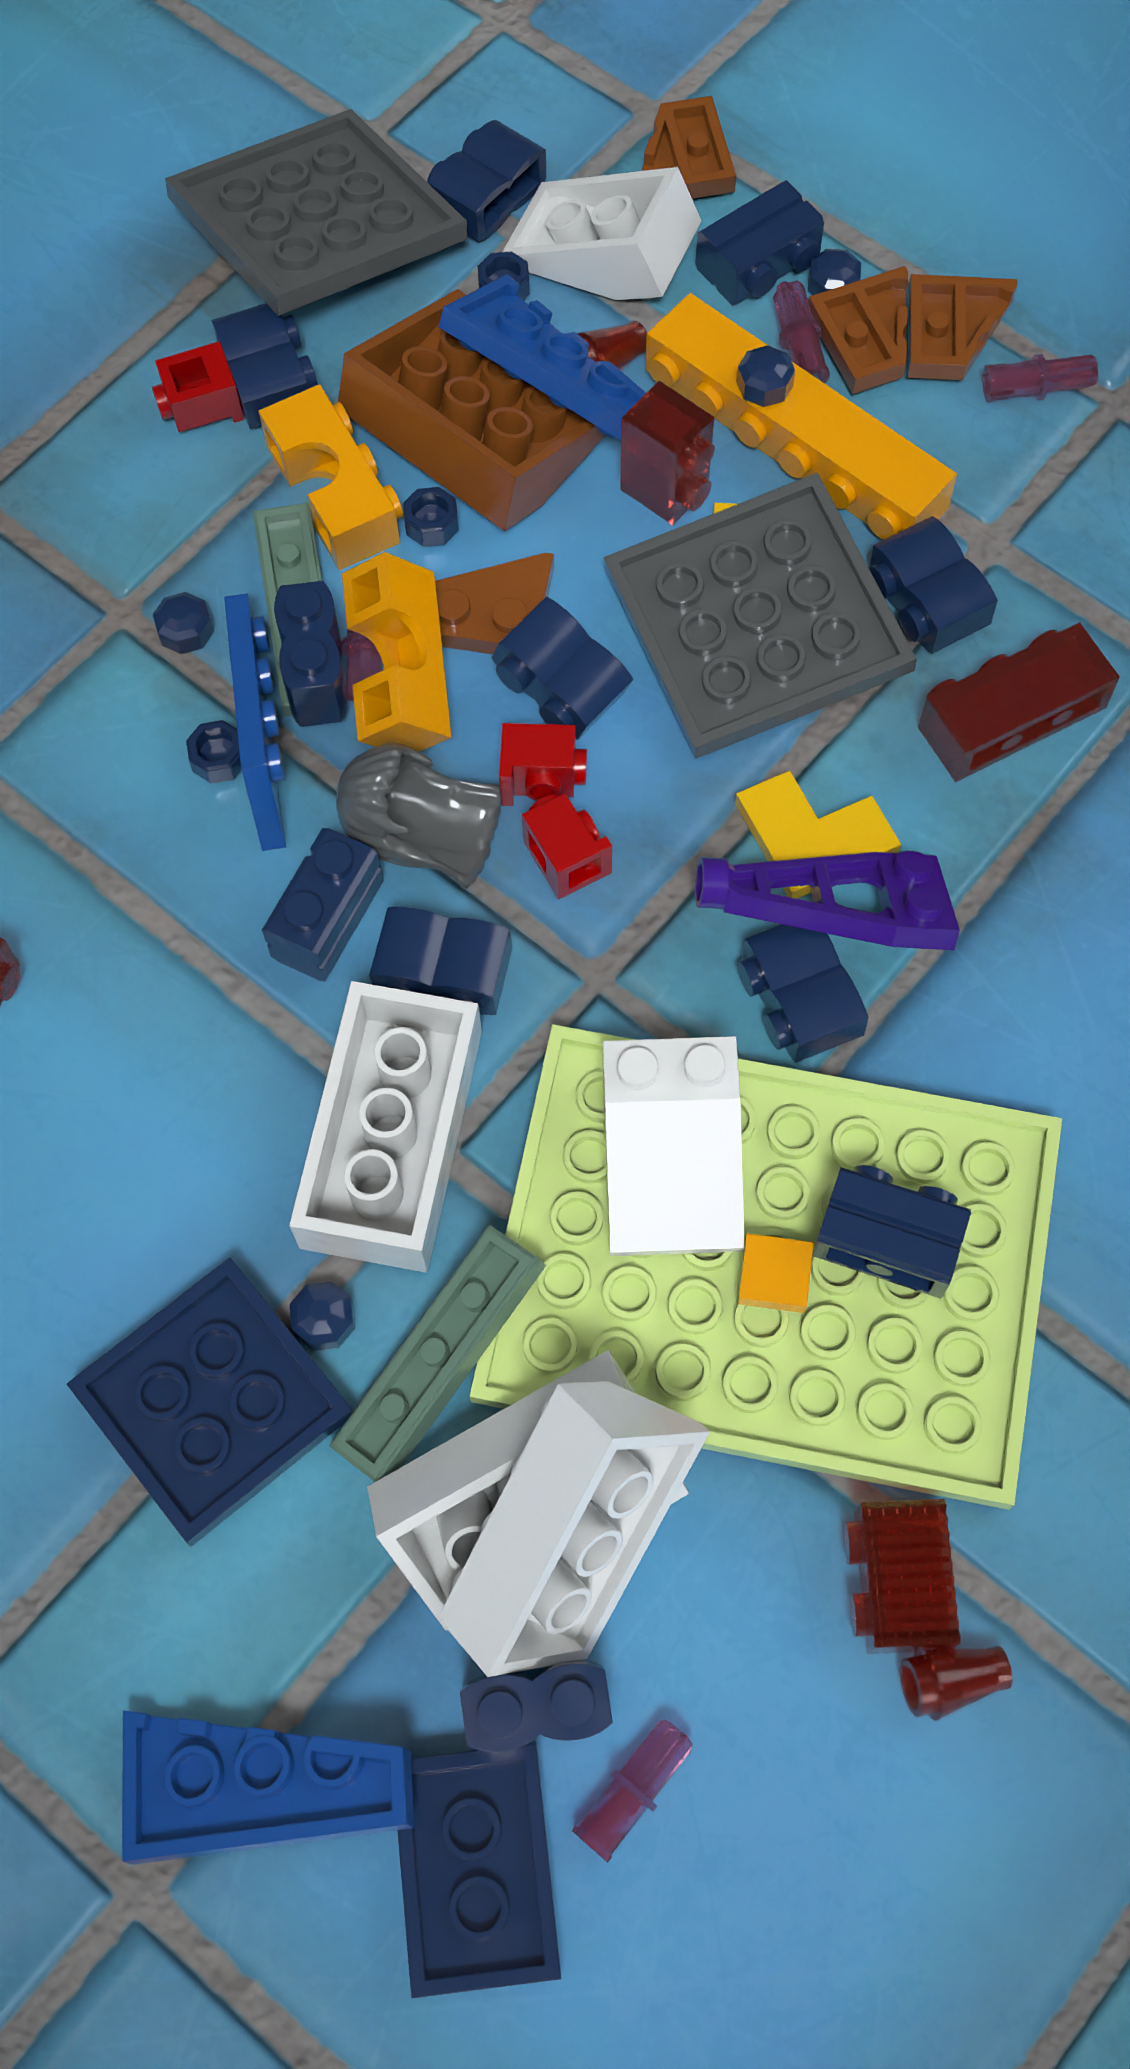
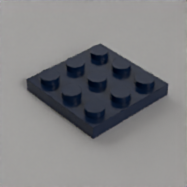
M228 1258L67 1383V1386L190 1547L342 1426L353 1413L352 1408L231 1258Z

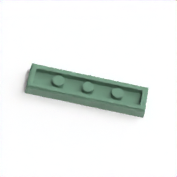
M309 502L253 511L284 717L292 716L279 666V654L282 643L275 619L274 602L281 585L322 581Z
M489 1225L335 1436L329 1447L374 1482L401 1468L547 1265L537 1256Z

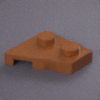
M712 96L661 103L654 122V134L649 138L644 153L642 171L678 167L692 199L735 192L736 173Z
M905 266L809 296L807 314L852 394L903 378L907 361L905 332L908 306H906L908 270Z
M911 274L908 286L907 378L964 380L1012 304L1017 289V279Z
M542 553L436 580L442 647L493 655L498 644L546 596L548 597L554 571V554Z

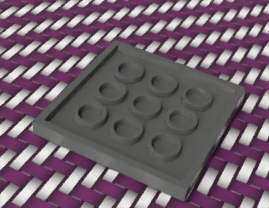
M352 109L165 178L168 198L277 316L297 310L316 300L339 291H344L353 285L385 272H391L400 266L467 240V221Z
M818 473L604 557L605 571L695 759L915 671L917 659Z

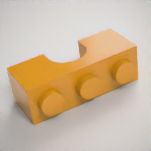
M318 384L258 410L266 447L290 487L311 478L332 480L325 487L307 495L314 529L339 571L400 544L397 519L403 517L400 501L391 485L388 484L382 487L376 478L378 470L372 453L365 443L359 445L355 443L351 436L353 428L350 419L340 402L332 404L322 386Z
M383 552L342 573L347 629L366 636L378 650L383 663V671L352 685L358 742L375 747L396 742L420 752L452 738L435 576L431 570Z

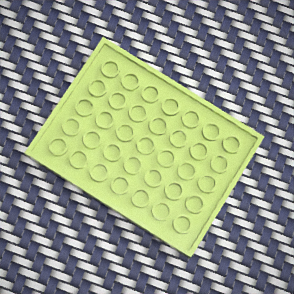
M552 1024L505 1236L537 1256L547 1266L478 1360L470 1392L471 1402L505 1409L609 1350L636 1394L701 1422L710 1431L702 1449L1010 1510L1015 1505L1062 1118L738 1059L741 1104L744 1245L746 1234L749 1233L814 1242V1250L840 1167L853 1171L857 1165L873 1166L889 1173L893 1177L892 1184L916 1192L922 1186L941 1188L958 1198L957 1205L971 1209L970 1219L961 1244L953 1277L941 1299L812 1256L808 1303L805 1313L738 1304L744 1252L610 1256L603 1093V1041L635 1039Z

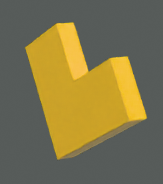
M790 770L736 793L735 805L768 862L870 852L899 853L901 843L873 796H869L818 819ZM809 885L783 888L788 897L796 899L811 893Z

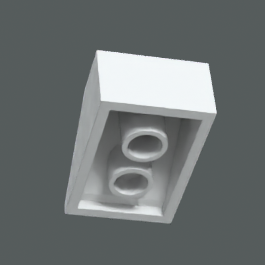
M678 167L541 182L502 252H514L528 262L529 273L614 300H648L655 297H663L702 220Z
M736 1036L603 1041V1093L610 1256L744 1252L741 1104Z

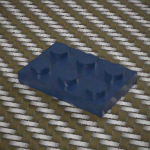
M536 1743L527 1744L505 1752L471 1751L411 1759L415 1828L397 1830L411 1999L562 1979Z

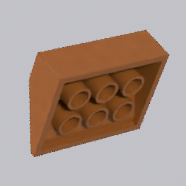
M456 289L345 352L338 402L343 405L348 417L500 529L506 531L539 509L605 435L599 432L590 421L570 409L554 404L549 399V396L524 380L511 377L504 371L502 366L479 352L463 347L457 338L439 328L444 306L466 296L462 291Z

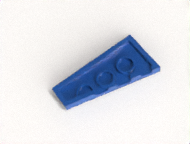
M508 274L444 306L439 328L457 338L463 347L479 352L502 366L504 371L511 377L524 380L549 396V399L554 404L570 409L590 421L602 434L617 438L623 442L652 423L659 403L611 362H595L588 356L589 343L576 332L564 334L550 323L553 313L538 300L531 301L528 305L517 295L520 285Z
M248 593L226 596L224 601L241 770L262 851L286 848L277 781L285 780L279 744H272L271 737L280 735L274 700H266L265 695L275 693L269 657L260 658V653L270 651L264 616L253 617Z
M123 1710L122 1862L135 1865L415 1828L411 1752L404 1747L317 1735L311 1737L280 1733L276 1730L255 1727H234L186 1718H165L151 1716L147 1713Z

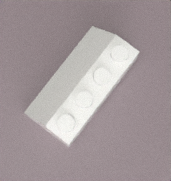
M609 1350L367 1486L376 1537L445 1631L448 1629L438 1617L453 1589V1581L459 1571L465 1566L482 1533L481 1528L484 1520L494 1509L511 1476L514 1461L526 1447L541 1417L542 1407L547 1398L554 1392L557 1384L609 1381L635 1393ZM684 1481L672 1503L689 1494Z
M609 1381L557 1384L554 1392L547 1398L542 1407L541 1417L526 1447L514 1461L511 1476L494 1509L484 1520L481 1528L482 1533L465 1566L456 1575L452 1585L453 1589L438 1617L487 1677L556 1665L566 1661L588 1659L710 1433L701 1422Z

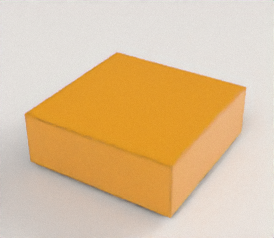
M747 1233L738 1304L805 1313L808 1303L814 1242Z

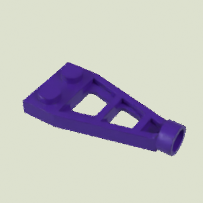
M904 851L901 853L870 852L736 865L729 864L726 858L700 857L698 861L695 879V902L697 908L723 909L724 913L890 947L955 950L960 929L938 858L935 855H925L916 851ZM854 883L871 884L877 889L882 912L872 913L841 906L835 902L832 887ZM809 885L813 902L772 894L771 889Z

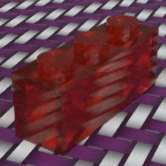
M1079 622L1060 632L1055 629L1046 631L1034 639L1028 648L1009 657L1006 654L997 655L984 663L978 672L962 680L948 679L941 682L926 696L918 729L956 783L1107 708L1120 676Z

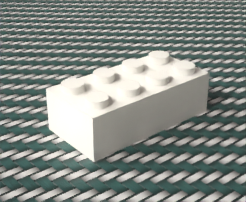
M351 981L289 1225L299 1249L428 1273L482 1035L478 1003Z

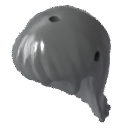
M396 742L374 747L351 760L340 776L336 796V810L340 824L347 837L372 847V849L378 852L380 860L404 867L439 870L452 877L464 889H467L476 881L478 874L484 868L485 861L490 856V843L498 826L502 802L498 785L459 781L443 776L429 768L433 766L432 760L429 757Z

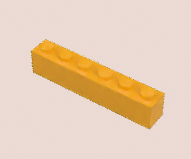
M689 293L647 333L645 371L650 373L651 377L659 385L676 391L693 403L694 407L702 415L709 418L713 417L735 432L744 444L752 448H758L778 462L782 469L790 476L803 479L818 473L835 506L839 509L847 510L866 523L879 538L885 540L931 516L939 519L949 509L957 478L956 472L792 362L795 368L794 385L785 401L762 407L745 400L736 382L738 366L747 351L767 346V344L692 293Z

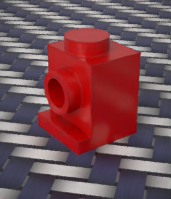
M220 341L155 360L162 384L152 386V391L162 420L173 417L178 432L228 417H232L234 423L244 420L237 388Z
M502 723L499 769L501 806H513L514 796H527L536 801L551 794L560 796L566 793L568 797H574V785L586 786L587 749H576L575 725Z
M566 793L560 796L557 794L547 795L536 801L527 812L522 814L523 842L558 900L612 873V844L607 836L600 839L591 816L584 809L577 812Z

